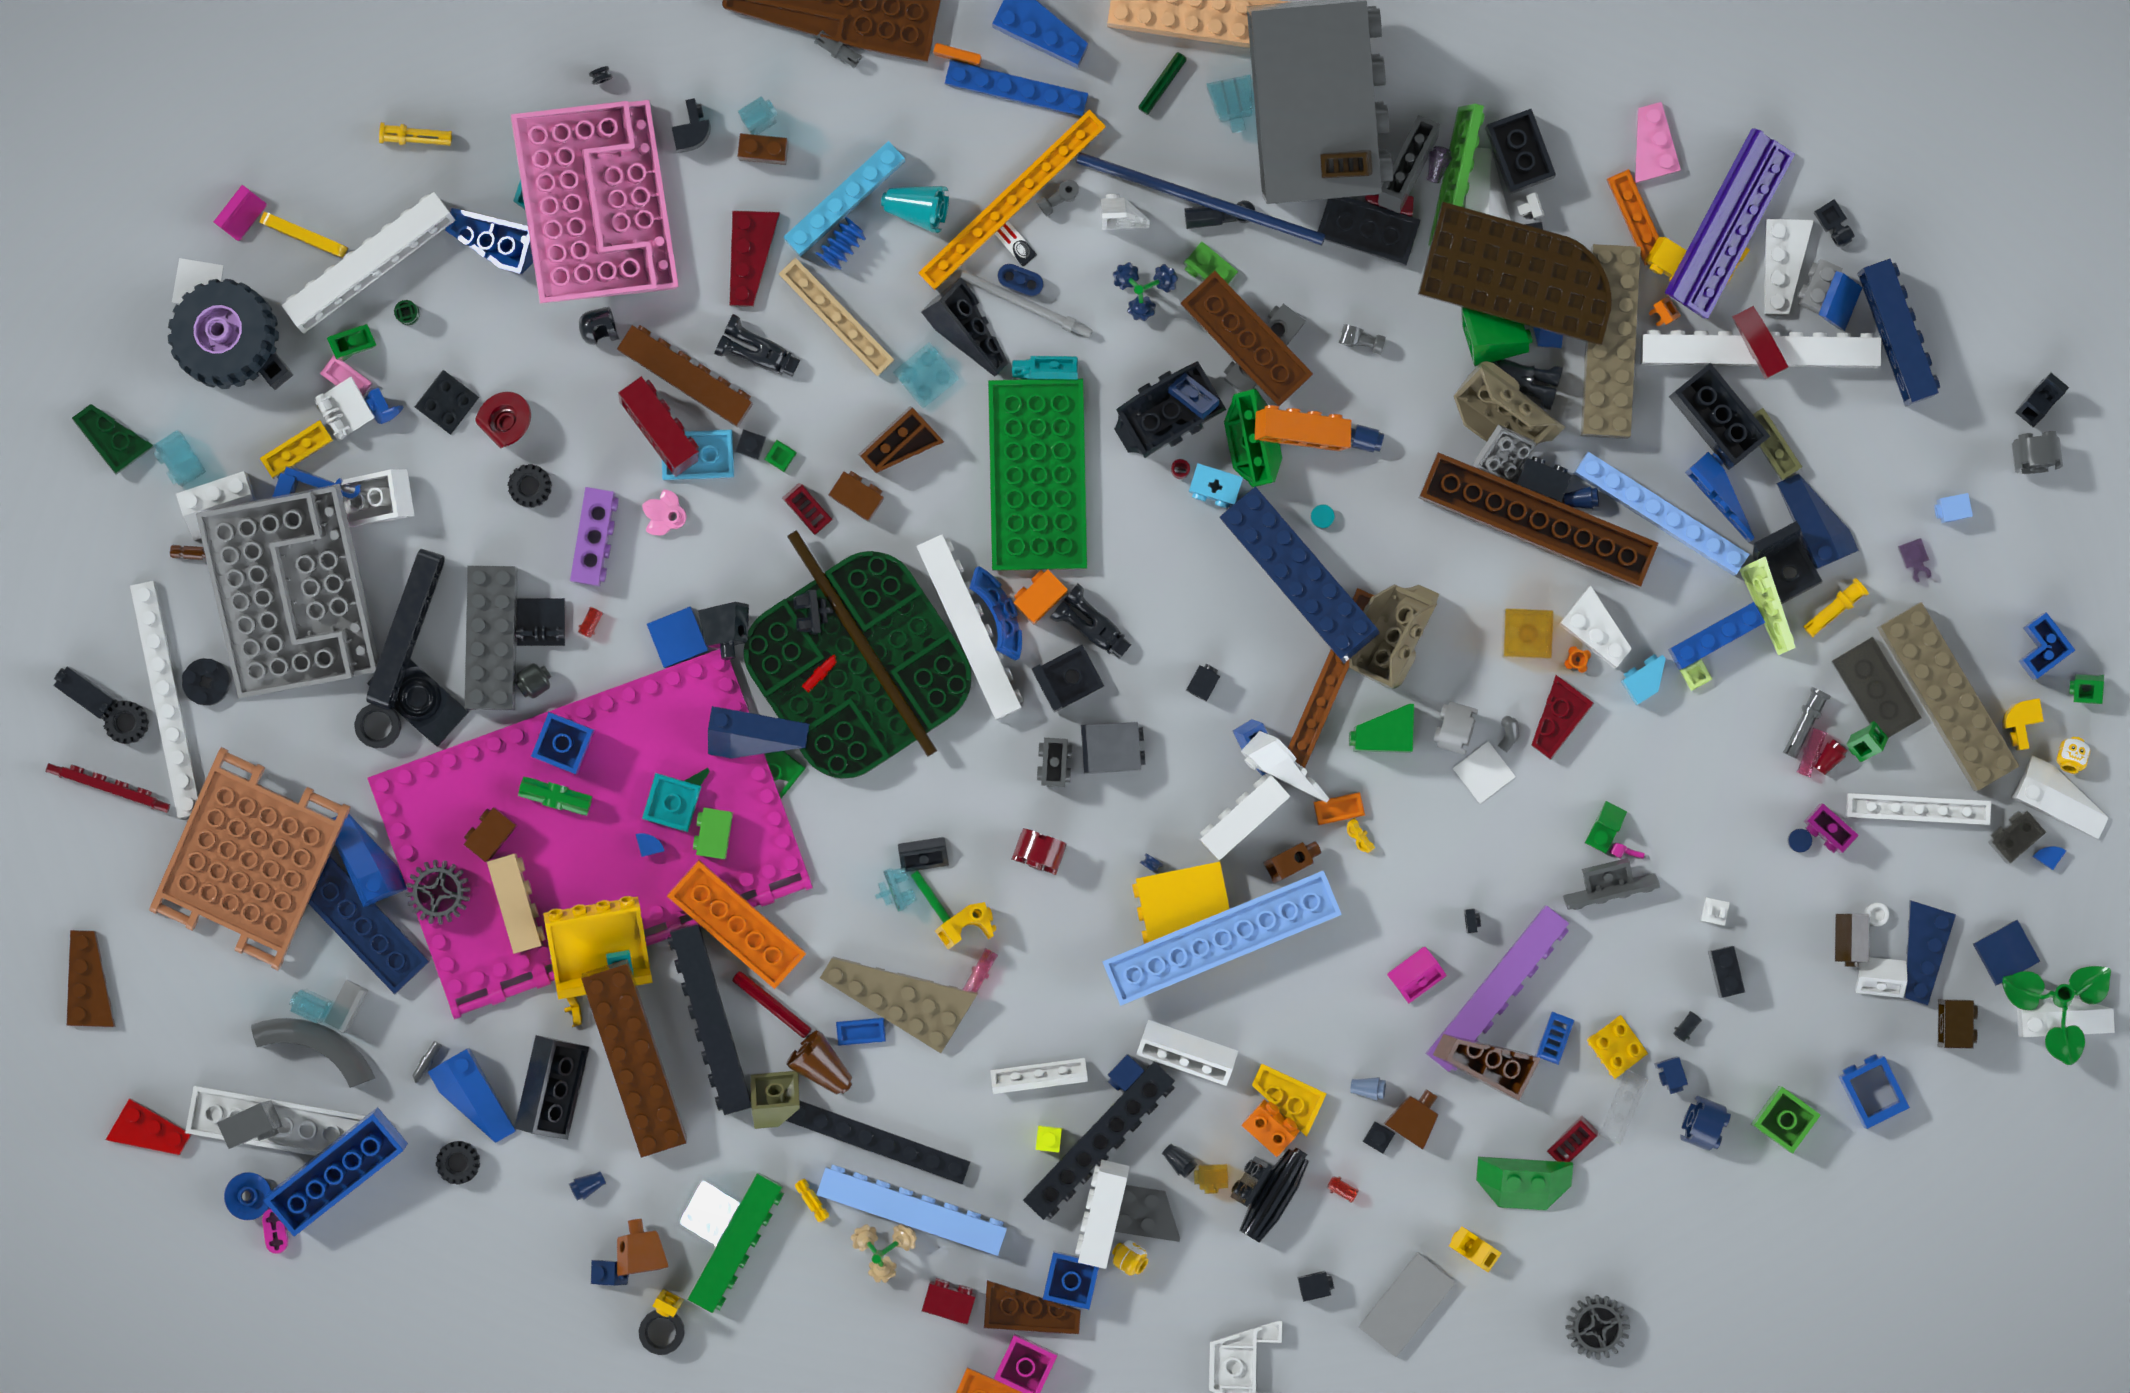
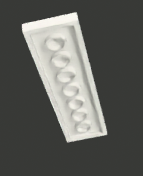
M194 1086L185 1133L224 1140L218 1127V1122L259 1103L271 1100L282 1123V1127L277 1129L279 1133L260 1141L256 1138L245 1144L316 1156L362 1120L365 1115Z

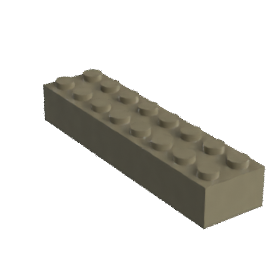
M1593 244L1590 251L1598 259L1607 275L1611 290L1612 306L1602 345L1599 346L1589 342L1585 344L1581 436L1628 439L1631 437L1641 247Z
M1922 602L1917 603L1877 627L1974 791H1979L2019 767Z

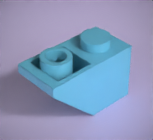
M1654 654L1643 661L1645 666L1637 670L1634 667L1623 674L1625 679L1621 683L1635 705L1640 704L1659 691L1666 660L1664 655L1657 657Z

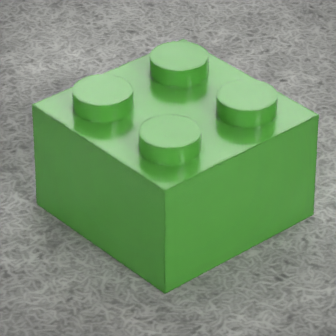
M1778 1086L1751 1125L1786 1151L1793 1154L1821 1115L1784 1087Z

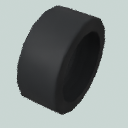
M369 704L363 707L356 715L354 722L355 733L358 739L366 746L385 748L393 744L399 737L401 730L400 718L392 708L386 709ZM373 712L385 713L391 720L392 728L387 737L380 740L371 739L364 731V721Z
M656 1310L645 1316L638 1330L639 1339L643 1347L656 1355H667L675 1351L682 1343L685 1335L684 1324L677 1314L674 1317L670 1315L665 1317L657 1313ZM657 1318L669 1319L675 1326V1338L666 1346L655 1345L648 1337V1327Z

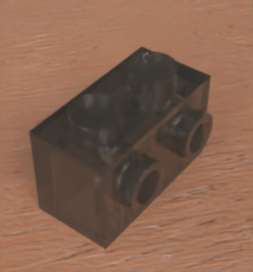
M2017 811L2008 819L2010 823L2004 829L2000 826L1990 835L1992 839L1988 843L2006 864H2011L2046 833L2028 811H2023L2022 813Z

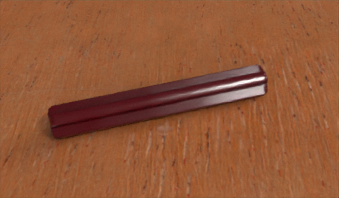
M739 971L735 974L732 981L799 1036L802 1038L807 1037L811 1032V1028L744 973Z

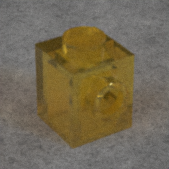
M1227 1163L1198 1165V1170H1194V1185L1199 1184V1189L1204 1190V1194L1219 1193V1189L1228 1188Z

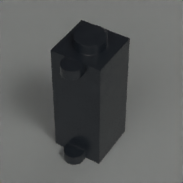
M72 667L61 668L54 677V680H56L53 685L99 719H103L106 716V710H109L110 706L117 702L115 698Z

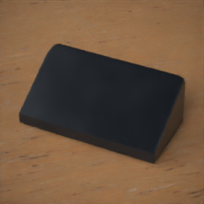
M944 837L898 844L902 873L949 866Z

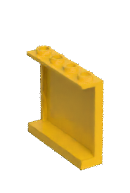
M1220 861L1136 878V883L1132 884L1134 897L1140 898L1141 907H1137L1139 922L1144 921L1146 930L1141 931L1144 944L1230 909Z
M625 896L620 898V900L614 901L602 900L596 904L586 906L579 904L569 909H552L549 912L543 913L558 1000L586 995L581 980L582 973L607 966L606 954L630 950L633 976L637 986L653 983L638 896Z

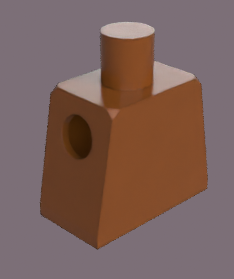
M642 1218L629 1220L630 1234L618 1237L617 1239L618 1276L668 1268V1262L658 1232H644Z

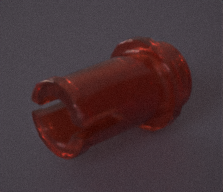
M589 607L582 624L578 625V633L588 638L595 635L594 630L604 613Z
M1333 1176L1327 1185V1189L1330 1190L1331 1194L1334 1192L1350 1203L1354 1201L1357 1196L1356 1193L1359 1192L1357 1188L1342 1181L1340 1176Z

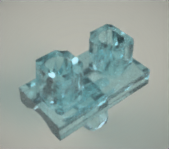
M891 868L883 871L889 890H887L885 882L878 883L881 893L875 895L876 899L883 897L887 906L893 904L890 898V894H892L898 911L907 909L908 905L917 901L913 888L901 893L898 885L909 880L906 868L895 870Z

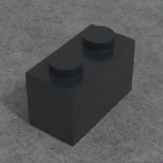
M1532 456V459L1527 458L1516 484L1562 502L1572 476L1567 473L1568 469L1558 465H1554V468L1545 465V460Z
M1728 946L1708 951L1718 997L1724 998L1745 993L1735 947Z

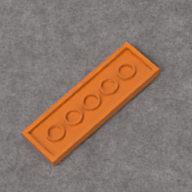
M699 859L667 894L669 899L774 989L806 955V952Z

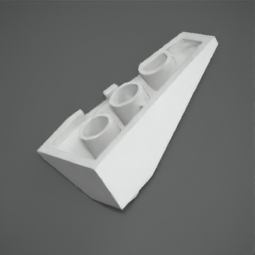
M1476 148L1473 155L1474 167L1472 172L1469 173L1468 178L1469 191L1464 196V208L1511 221L1492 149Z

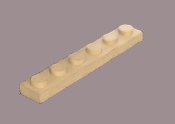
M796 257L779 273V276L877 377L895 361Z

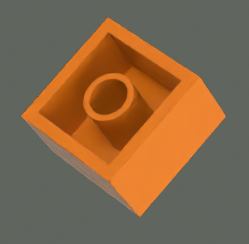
M1049 569L1045 572L1040 570L1031 579L1033 584L1028 589L1022 587L1014 595L1016 599L1014 605L1033 625L1068 593V589Z

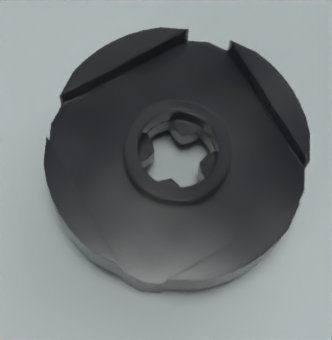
M201 658L195 660L187 666L182 674V688L185 695L198 705H215L221 702L228 693L231 681L229 672L222 663L214 659ZM203 676L212 678L210 682L211 687L208 689L206 686L201 687L200 685Z

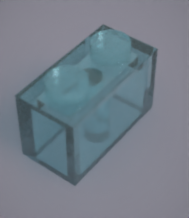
M762 96L738 111L744 125L750 134L758 135L777 123L775 116L778 114L769 99L765 101Z
M176 430L154 444L157 450L154 452V455L160 464L165 463L169 471L166 474L173 484L178 483L179 486L183 487L206 472L181 431Z
M300 989L298 993L295 992L290 1000L289 1005L292 1006L290 1012L314 1023H322L332 1001L308 989Z

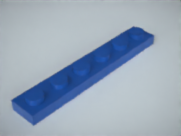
M951 60L945 79V85L1082 117L1088 98V93Z

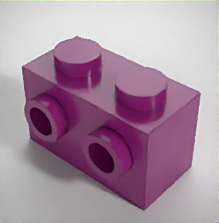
M1823 803L1819 804L1804 820L1808 825L1806 830L1814 837L1819 835L1825 840L1823 845L1832 853L1836 851L1843 853L1859 836Z

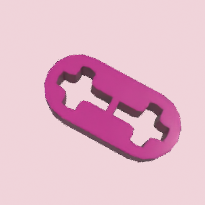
M269 1209L262 1216L265 1245L271 1253L278 1254L283 1252L288 1246L287 1228L279 1220L276 1222L277 1229H273V1223L267 1220L271 1216V1212H273ZM274 1232H277L279 1240H283V1244L279 1246V1249H276L274 1245L271 1246V1241L275 1239Z

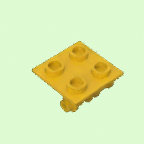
M1621 1015L1596 1034L1594 1033L1587 1038L1588 1045L1592 1047L1597 1054L1596 1057L1600 1058L1601 1064L1605 1065L1609 1071L1608 1074L1612 1075L1614 1079L1648 1054Z

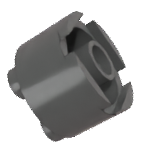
M2056 431L2044 432L2042 436L2034 437L2032 433L2018 435L2019 439L2014 440L2012 443L2015 473L2022 470V474L2049 472L2048 468L2055 465V470L2063 467L2060 438L2056 435Z

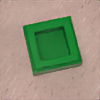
M776 440L764 460L785 473L797 452Z

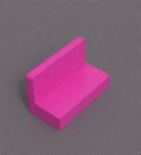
M241 185L213 222L234 239L240 241L267 207V204L244 185Z
M1422 947L1387 974L1408 1004L1447 976L1426 947Z

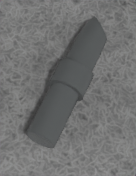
M436 1041L432 1043L425 1056H422L419 1065L412 1075L415 1084L421 1079L427 1068L429 1069L433 1059L442 1047Z

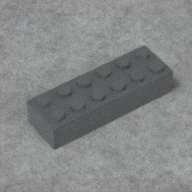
M467 565L464 709L515 710L518 568L515 566Z

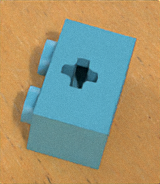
M1197 463L1189 492L1193 493L1192 498L1205 502L1206 498L1216 501L1215 505L1228 509L1229 505L1233 506L1236 502L1243 477ZM1214 481H1218V486L1222 488V490H1217L1216 493H1212V488L1208 486V484H1213Z

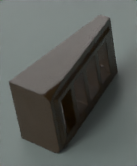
M1371 150L1320 154L1322 178L1360 177L1372 174ZM1359 157H1363V170H1360ZM1339 158H1343L1344 171H1340ZM1349 158H1353L1354 170L1351 171L1349 165ZM1329 159H1333L1334 172H1330Z

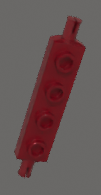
M50 763L46 767V773L59 776V778L64 777L150 806L153 810L169 812L171 804L151 796L152 791L138 787L137 791L129 789V783L116 780L115 784L106 781L107 776L93 772L92 776L83 773L84 768L72 764L70 768L59 767Z

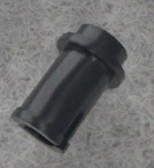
M1690 1011L1679 1027L1675 1026L1673 1034L1682 1042L1690 1040V1034L1702 1022V1019Z

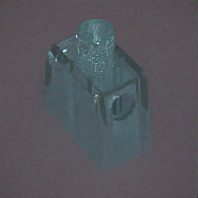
M1251 74L1207 83L1206 90L1219 122L1229 121L1232 133L1245 131L1243 118L1252 116Z

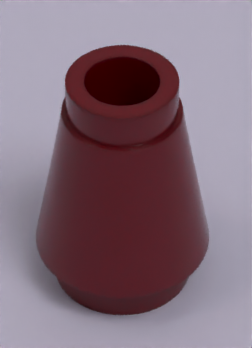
M1833 739L1830 743L1827 742L1814 767L1826 775L1846 758L1845 754L1848 750Z

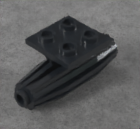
M1296 1147L1293 1151L1288 1149L1273 1168L1270 1164L1254 1156L1253 1160L1248 1161L1244 1168L1245 1173L1233 1185L1230 1196L1248 1207L1239 1231L1259 1243L1279 1221L1298 1190L1309 1163L1305 1159L1308 1154Z

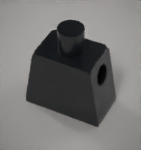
M735 601L698 610L706 645L720 649L722 660L735 659L734 646L744 644L748 640L749 604Z

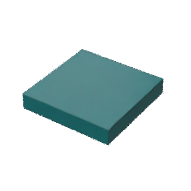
M655 773L642 819L689 832L702 786Z

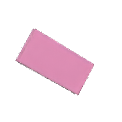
M334 355L320 373L336 386L352 377L362 396L366 394L373 384L345 362L336 360Z

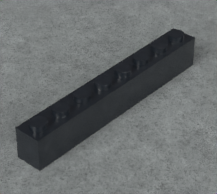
M695 923L671 930V936L667 937L671 951L675 950L678 959L674 960L678 974H683L685 982L681 983L684 996H689L691 1005L688 1006L691 1019H696L698 1028L694 1030L697 1041L703 1042L705 1051H701L704 1064H709L711 1074H708L711 1088L716 1087L718 1096L715 1097L718 1111L723 1110V1114L728 1115L752 1108L751 1098L700 925Z

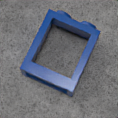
M1877 1054L1864 1059L1865 1064L1856 1067L1854 1064L1843 1069L1844 1074L1839 1076L1865 1129L1910 1108L1885 1056L1878 1057ZM1880 1065L1898 1101L1867 1116L1850 1080Z

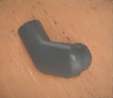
M1505 716L1501 721V725L1505 728L1506 736L1498 744V747L1506 753L1519 738L1518 722L1511 716Z

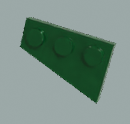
M92 404L72 417L74 423L115 475L154 447V445L145 441Z

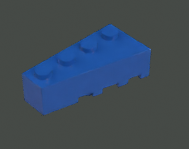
M1003 0L992 23L994 29L1077 69L1088 49V43L1036 0Z

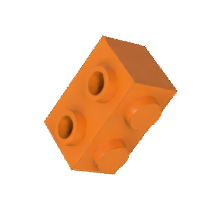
M1265 1099L1241 1125L1276 1157L1295 1139L1300 1131L1293 1120L1285 1118L1274 1103L1267 1102Z

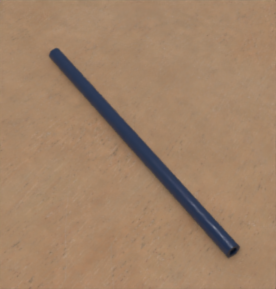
M1082 152L1078 154L1077 164L1321 246L1324 243L1326 234Z

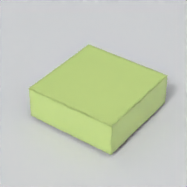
M1702 659L1679 670L1691 691L1712 680Z

